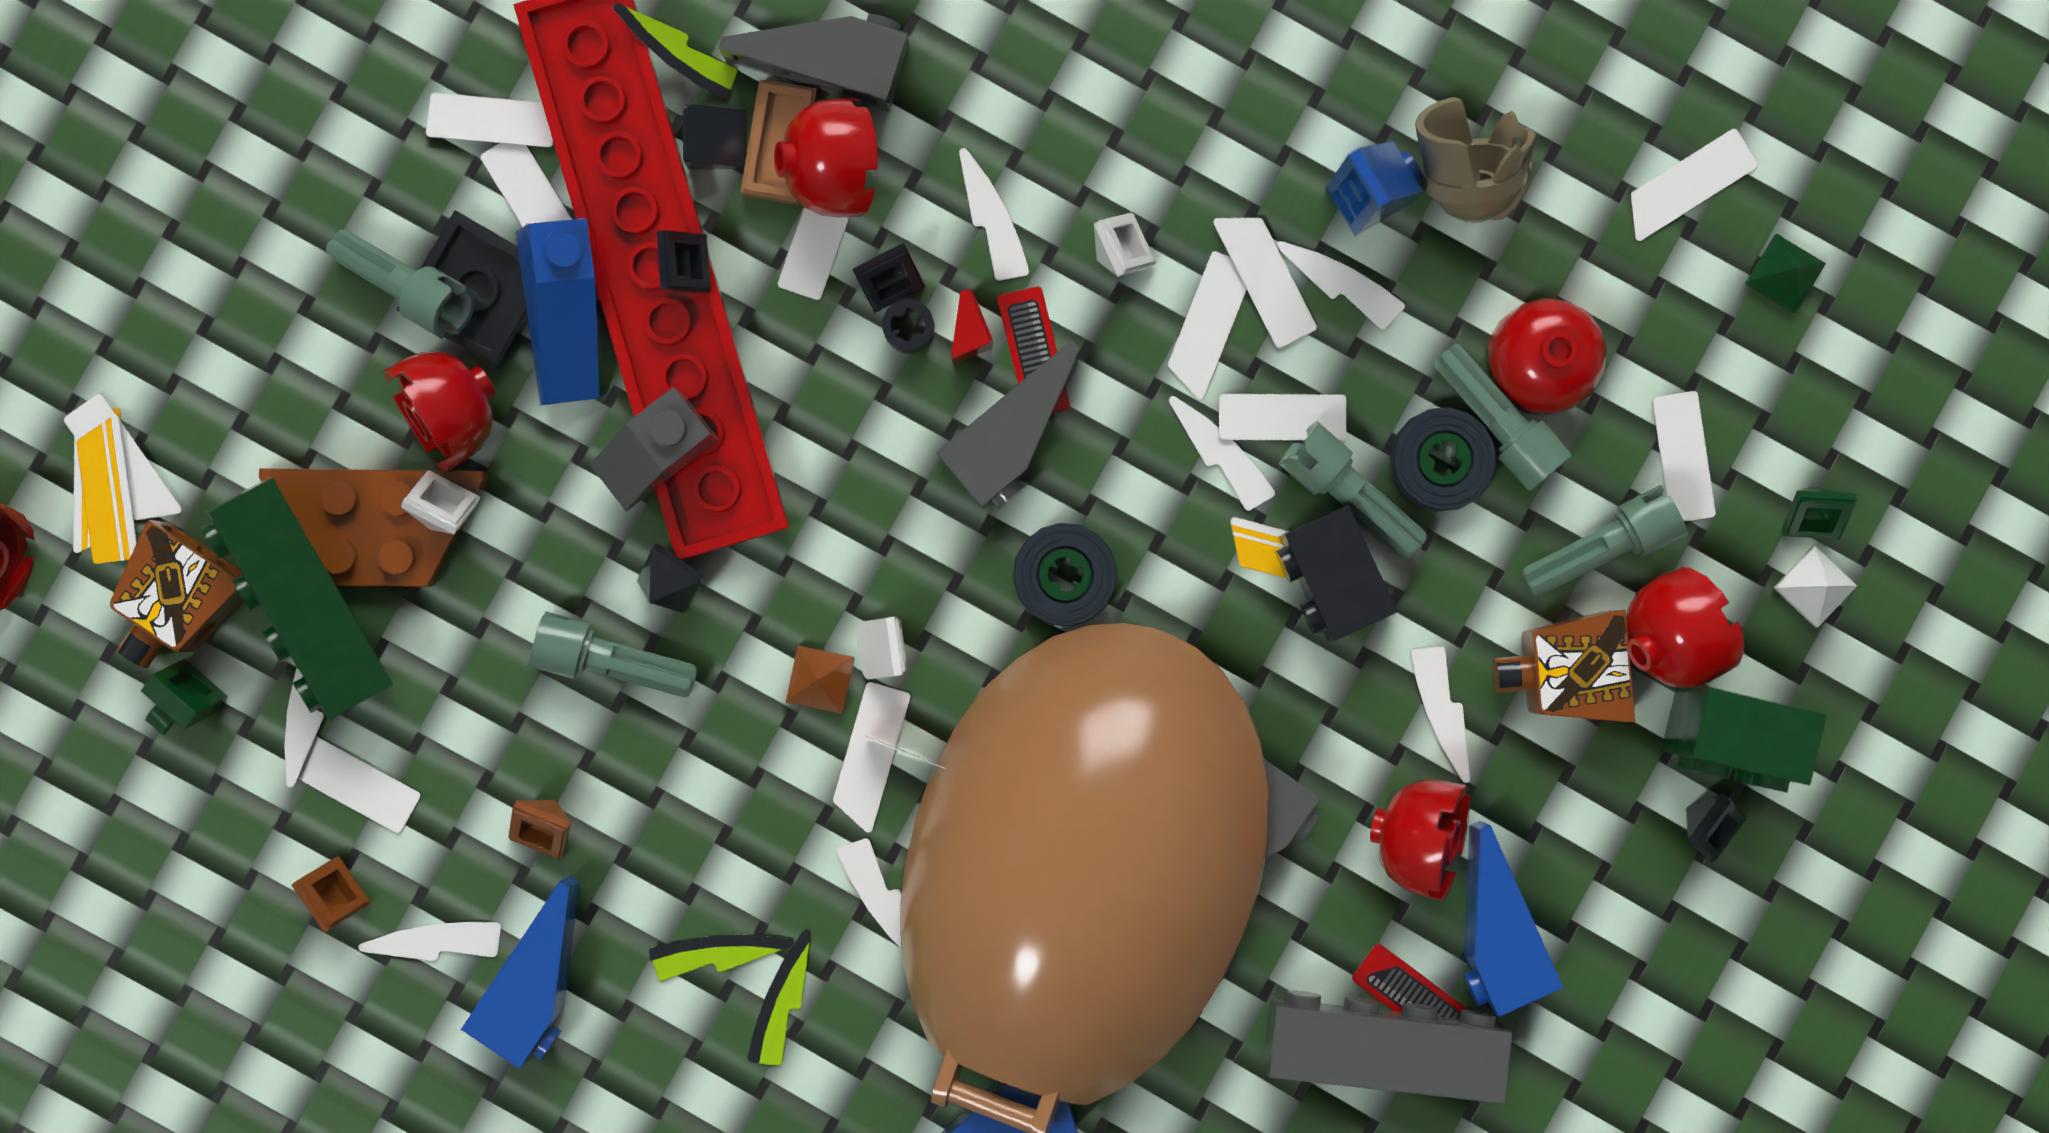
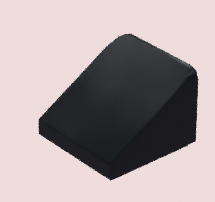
M696 104L683 105V161L688 169H744L746 161L745 110Z

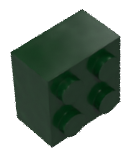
M1676 687L1661 751L1678 755L1677 767L1727 779L1730 777L1732 768L1736 769L1733 781L1787 793L1790 782L1811 786L1827 715L1712 687Z

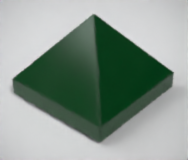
M1776 233L1745 284L1792 313H1796L1826 263Z
M1818 487L1797 490L1783 524L1782 535L1787 537L1841 539L1856 504V494Z

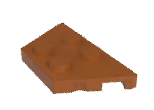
M259 468L260 481L269 477H273L336 586L432 587L445 563L444 556L450 545L456 542L466 523L464 521L455 534L434 531L427 528L401 508L403 500L428 470ZM429 470L476 495L479 490H483L487 483V472L484 471L445 472Z

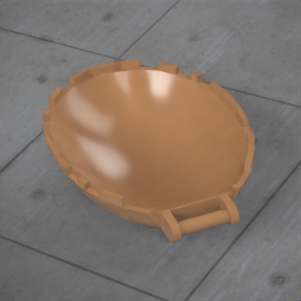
M1127 623L1087 625L1053 636L1015 659L982 690L955 726L937 762L942 767L935 766L927 782L915 818L904 867L900 902L902 961L912 1006L929 1045L945 1056L931 1096L932 1103L945 1108L949 1103H952L1027 1133H1049L1060 1101L1089 1105L1128 1086L1163 1059L1184 1034L1192 1028L1203 1013V1009L1219 983L1223 980L1246 931L1259 892L1269 838L1268 800L1270 799L1269 780H1267L1261 749L1262 743L1247 705L1226 677L1224 671L1198 648L1164 631ZM963 1066L1002 1083L1041 1095L1037 1110L960 1081L959 1077Z

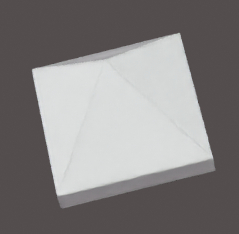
M1133 213L1099 220L1094 223L1097 261L1117 277L1149 269L1156 265Z
M428 470L403 500L401 508L430 530L455 534L478 504L480 496Z
M1812 546L1773 588L1812 626L1818 628L1857 585L1816 546Z

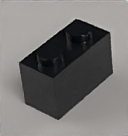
M1349 505L1278 536L1283 548L1275 551L1277 559L1288 581L1291 583L1298 579L1307 598V601L1300 604V608L1314 636L1323 632L1326 641L1334 642L1398 612Z

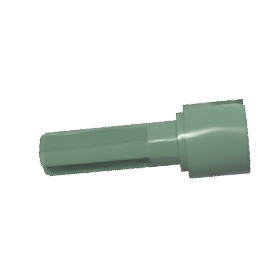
M348 230L336 231L334 238L327 243L326 251L335 262L398 299L399 310L402 316L435 336L443 339L445 335L444 330L450 334H459L472 317L475 307L473 291L438 269L427 266L415 270Z
M1455 344L1449 347L1434 362L1435 369L1502 444L1498 449L1502 453L1498 456V459L1529 491L1533 490L1572 456L1570 451L1557 438L1558 436L1543 419L1539 422L1535 419L1529 422L1462 345Z
M1318 421L1311 424L1306 430L1308 437L1303 444L1292 443L1281 458L1279 465L1313 495L1318 493L1323 495L1328 492L1344 507L1349 505L1352 513L1401 557L1408 558L1418 552L1427 539L1426 532L1351 466L1353 463V459H1351L1353 452Z
M1658 485L1617 506L1618 513L1615 514V521L1526 566L1523 569V578L1528 588L1535 596H1541L1631 551L1636 555L1641 553L1643 557H1647L1688 536V531L1671 496L1663 495L1664 489L1662 485Z
M545 611L544 616L540 620L532 645L528 667L575 679L577 674L582 675L584 670L680 697H688L692 692L697 675V667L694 664L594 637L595 631L590 630V623Z

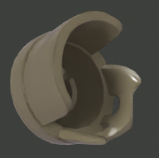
M1456 97L1438 101L1419 114L1415 127L1422 158V179L1425 192L1448 215L1461 221L1477 223L1504 219L1518 205L1529 184L1532 168L1531 158L1536 133L1520 125L1516 114L1510 111L1497 121L1490 138L1472 139L1463 101ZM1517 138L1520 139V147L1515 144Z

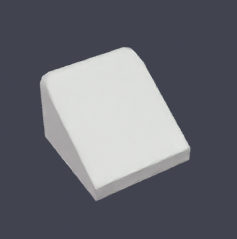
M888 617L860 622L857 625V635L864 677L876 679L906 674L905 672L908 671L901 619H898V617Z

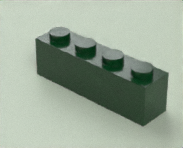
M269 477L205 511L211 523L201 528L218 558L221 559L230 554L241 571L242 575L233 579L232 582L250 611L259 606L264 610L272 627L263 631V634L280 663L291 657L300 671L302 678L293 682V685L310 713L321 708L326 717L331 720L393 685L273 477Z

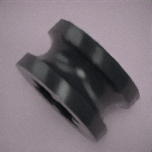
M903 299L893 303L886 310L882 320V330L887 342L893 349L904 354H914L924 350L931 343L935 334V323L930 310L923 303L914 299ZM907 311L919 314L917 322L919 324L925 322L923 334L914 333L910 342H903L897 339L901 336L899 330L892 331L894 320H904Z

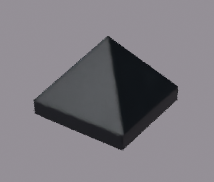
M668 230L657 231V267L661 290L703 294L711 292L707 234Z
M904 243L852 269L874 313L925 288L924 282Z
M656 543L647 557L637 582L649 603L685 613L704 576Z
M1721 793L1686 808L1687 840L1705 859L1713 863L1746 821V816L1728 796Z

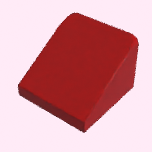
M969 289L960 292L951 353L953 365L991 350L993 345V338L975 295Z

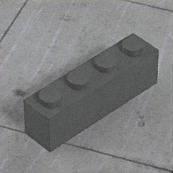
M1296 990L1286 991V999H1270L1263 1065L1269 1078L1505 1104L1512 1032L1501 1023H1496V1014L1478 1010H1461L1460 1019L1437 1016L1438 1008L1415 1003H1404L1402 1012L1379 1010V1001L1361 997H1345L1344 1006L1321 1003L1320 994Z

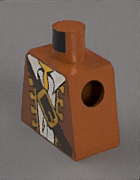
M148 520L110 600L111 609L134 624L117 648L118 653L130 662L140 667L148 668L163 645L176 652H195L244 602L232 582L233 579L242 575L241 571L223 558L219 559L214 552L171 523Z
M1626 610L1600 611L1523 631L1521 637L1523 656L1493 658L1492 679L1496 693L1526 691L1529 713L1635 722L1631 665L1627 652Z

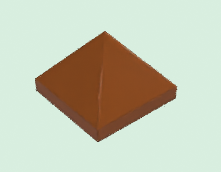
M797 645L786 702L843 714L855 657Z
M516 800L512 808L508 838L541 853L562 859L566 852L571 821L556 800Z
M339 856L298 879L291 885L324 933L371 904V901Z

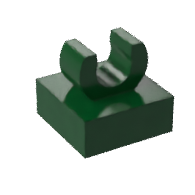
M185 658L152 674L141 689V692L156 704L145 720L162 735L169 731L174 722L185 730L213 715L228 697Z

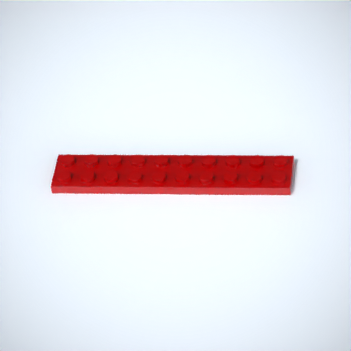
M635 0L522 1L513 4L575 217L576 219L587 218L595 285L634 417L637 416L672 387H675L687 397L719 438L717 442L656 489L675 556L683 561L790 529L709 250L710 293L661 290L657 267V231L704 233L650 50L613 10V5L619 3L638 12Z

